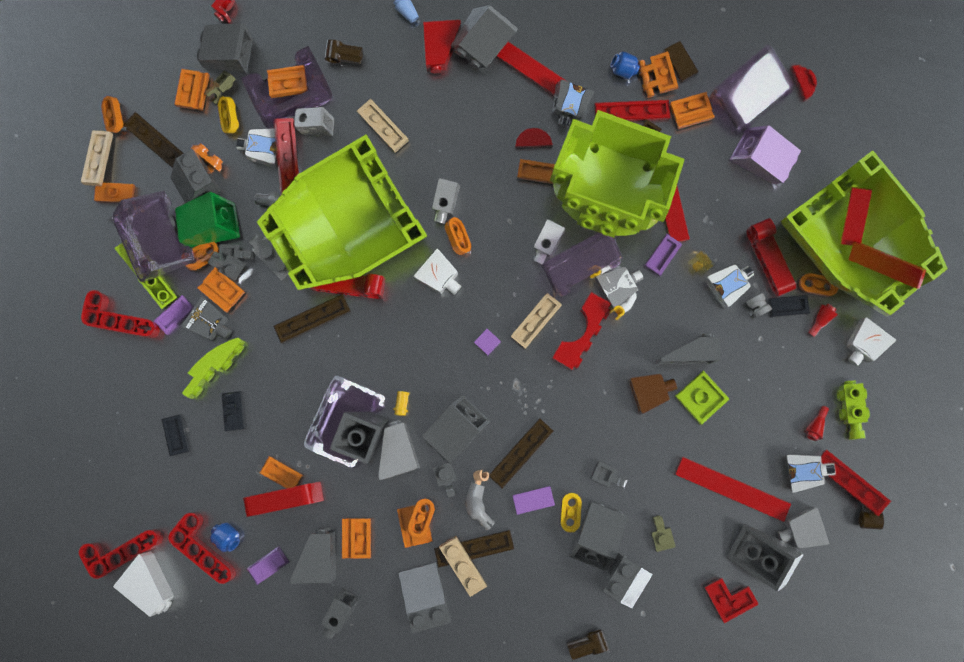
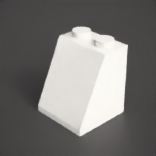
M151 551L139 554L113 586L149 617L156 614L159 615L162 611L166 612L172 605L171 600L174 594L154 553Z

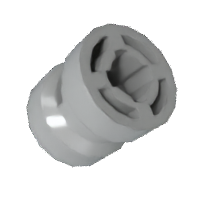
M763 293L746 301L748 307L752 308V314L755 319L772 310L770 304L766 303V297Z

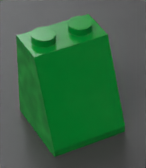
M208 192L175 208L178 239L182 244L196 247L197 245L211 242L216 243L240 237L235 203L215 193Z

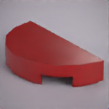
M793 65L790 67L791 73L803 101H806L815 92L817 86L816 76L810 69L801 67V65Z
M539 128L524 130L516 139L515 148L553 147L551 137L547 132Z

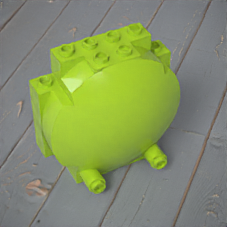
M598 110L592 125L573 119L550 181L553 182L556 197L563 202V209L577 221V225L613 238L615 236L634 235L637 232L639 233L640 230L651 228L658 221L664 222L670 209L685 159L666 152L671 136Z

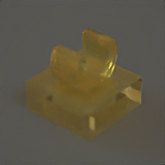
M704 250L695 255L699 261L692 265L696 272L703 267L709 270L715 266Z

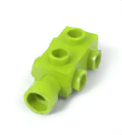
M856 380L845 381L844 385L839 386L840 390H837L836 393L837 400L841 401L842 409L839 410V418L841 421H844V425L850 424L849 440L864 439L866 437L865 430H862V423L868 422L870 417V411L866 407L865 401L867 399V390L864 388L863 383L857 384ZM853 390L856 392V397L852 395ZM855 410H858L859 416L855 415Z

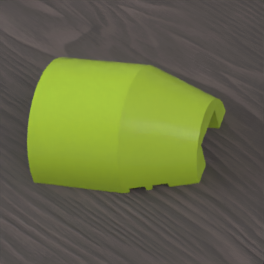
M367 134L299 173L289 187L282 192L277 201L257 221L264 235L271 241L289 271L288 275L298 290L361 277L428 237L418 219H415L388 176V172L380 161L377 151Z
M872 150L780 222L830 284L887 317L905 304L903 301L918 289L848 260L852 246L843 245L840 242L851 187L872 189L861 243L926 269L927 271L921 286L935 280L948 268L939 247H935L931 235L933 233L931 229L928 230L924 220V217H926L924 211Z

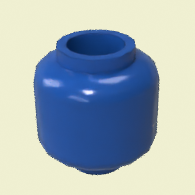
M625 51L615 54L610 64L613 74L624 79H630L633 75L635 76L640 68L637 57Z
M229 523L217 524L211 530L210 542L221 552H230L238 546L240 534Z

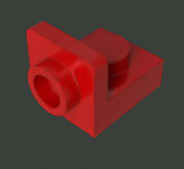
M215 0L211 5L215 12L214 16L221 22L225 20L227 23H230L231 19L226 11L233 7L235 0Z

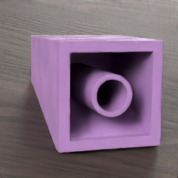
M769 125L746 129L729 160L772 184L784 183L789 176L792 166L797 162L801 150Z

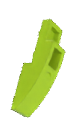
M132 237L127 238L114 248L161 309L178 298L150 258L140 249Z
M240 338L229 340L204 355L188 372L194 378L182 394L191 399L198 397L203 391L202 386L205 382H209L213 378L215 369L223 372L230 368L233 363L231 360L235 355H239L242 352L245 341Z

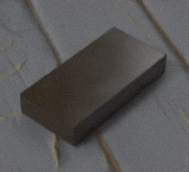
M681 41L664 49L663 52L668 51L673 69L681 82L699 73Z

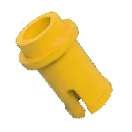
M397 391L396 405L393 408L394 415L406 416V413H408V410H406L408 392Z

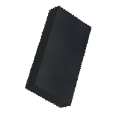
M808 295L768 299V303L772 308L770 318L810 314Z
M182 414L161 419L169 456L190 452Z

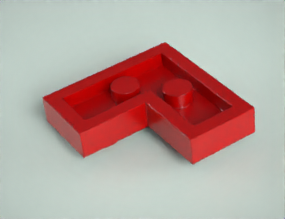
M722 578L704 586L723 623L759 605L749 586L733 594H730Z

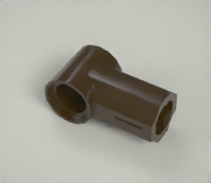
M328 40L324 57L326 61L336 64L340 62L361 64L363 47L345 45L339 40Z
M862 504V511L859 514V526L861 529L882 530L884 515L881 513L877 516Z
M602 629L592 631L586 634L585 637L567 643L572 660L590 654H601L609 650Z

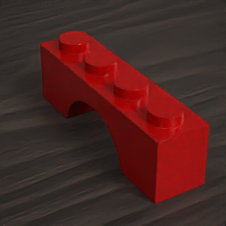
M591 292L580 310L586 320L584 335L573 342L562 341L551 360L570 371L573 368L577 369L583 360L580 358L583 351L587 353L592 345V342H590L593 335L597 336L602 328L599 325L602 318L606 320L609 316L611 303Z

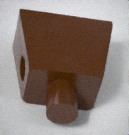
M661 374L634 377L628 380L639 415L670 400L668 392L677 390L675 379L664 381Z

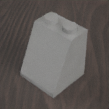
M399 420L388 423L389 427L384 428L379 480L388 479L420 468L407 424L401 423Z

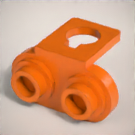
M200 143L191 147L208 164L211 173L215 169L218 172L222 170L221 164L223 161L215 154L212 157L207 156L209 150Z

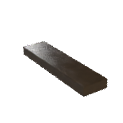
M136 112L123 124L127 130L172 168L175 159L184 154Z
M341 294L273 327L280 343H285L350 313L351 310L344 295Z
M539 418L493 469L489 477L503 489L554 430Z
M510 530L460 542L471 560L514 550ZM434 548L438 568L450 565L440 548Z

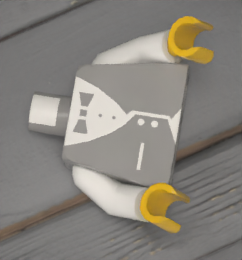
M594 264L587 268V270L593 271L590 278L596 277L595 282L605 300L611 303L610 313L616 312L618 317L615 319L618 320L633 306L637 298L636 292L638 291L636 283L644 279L639 269L629 274L626 267L621 268L619 265L608 264L598 266Z

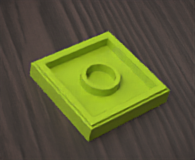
M704 370L674 396L700 425L729 400L727 395Z

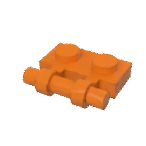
M668 51L651 56L650 65L646 66L645 60L638 61L640 66L638 73L642 77L643 91L647 94V98L654 96L653 89L657 87L660 94L678 89V83ZM654 71L656 80L650 81L649 73Z

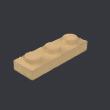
M371 99L357 110V113L394 153L409 141L402 131Z
M92 130L81 178L83 185L102 186L113 138L111 132Z
M547 293L511 335V338L526 349L562 304Z
M457 536L439 546L470 597L487 587L486 582Z

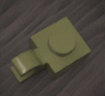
M224 70L212 82L213 86L205 91V95L209 97L214 93L215 96L211 101L215 104L218 103L221 98L220 93L229 90L236 79Z
M662 516L653 517L656 531L651 532L655 551L659 552L676 547L671 528L664 527Z

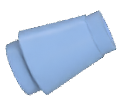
M395 0L393 2L395 9L410 23L419 18L411 0Z

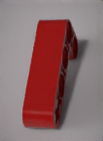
M767 218L751 225L746 230V234L774 294L779 297L795 290L796 283L774 238L777 232L775 224L771 218Z
M367 274L366 276L310 287V290L383 299L385 278L381 275Z
M97 290L89 291L86 294L81 314V320L85 325L145 338H155L159 335L160 327L151 320L107 312L109 299L106 294ZM97 296H100V301H99V303H98V304H95V303H94L95 298H96ZM93 314H95L96 319L93 323H91L90 317ZM114 318V324L109 326V320ZM133 321V327L128 330L127 324ZM141 326L151 327V331L143 330Z
M321 482L243 498L246 517L324 501Z
M198 512L185 514L169 534L168 539L171 545L216 582L224 584L233 580L236 575L235 568L195 535L203 525V516ZM191 516L195 517L196 524L194 527L189 524V518ZM178 532H181L184 536L182 542H179L176 538ZM193 544H196L199 548L197 554L191 551ZM208 556L213 558L214 564L212 567L206 563ZM227 570V577L223 578L224 573L222 571Z
M158 529L144 531L107 554L99 543H87L80 547L79 556L89 575L94 579H99L132 562L139 554L149 552L159 546L163 541V534ZM151 535H154V539H152V542H144L150 539ZM133 544H136L138 547L136 554L131 549ZM89 547H92L94 550L92 557L88 554ZM116 554H119L121 558L119 564L114 560ZM99 564L103 566L102 574L97 570Z

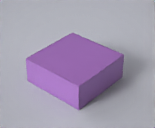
M488 329L474 342L487 356L501 343Z

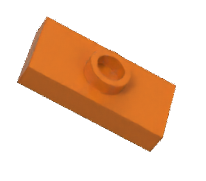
M520 159L517 179L553 184L550 178L555 164Z
M103 182L102 186H95L94 201L125 203L130 199L134 202L135 185Z
M271 456L268 457L259 472L284 488L298 486L303 477L301 473Z

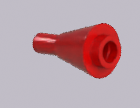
M828 303L826 305L821 304L815 324L808 333L815 337L821 328L838 315L836 313L837 309Z
M822 406L818 416L804 430L808 439L813 441L823 439L825 418L829 411L828 407Z

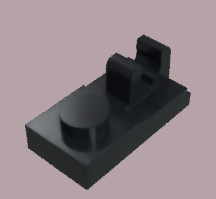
M242 391L222 393L224 431L245 429Z

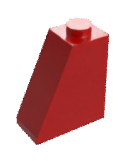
M461 20L423 22L427 72L440 73L446 70L454 50L451 44L461 30Z

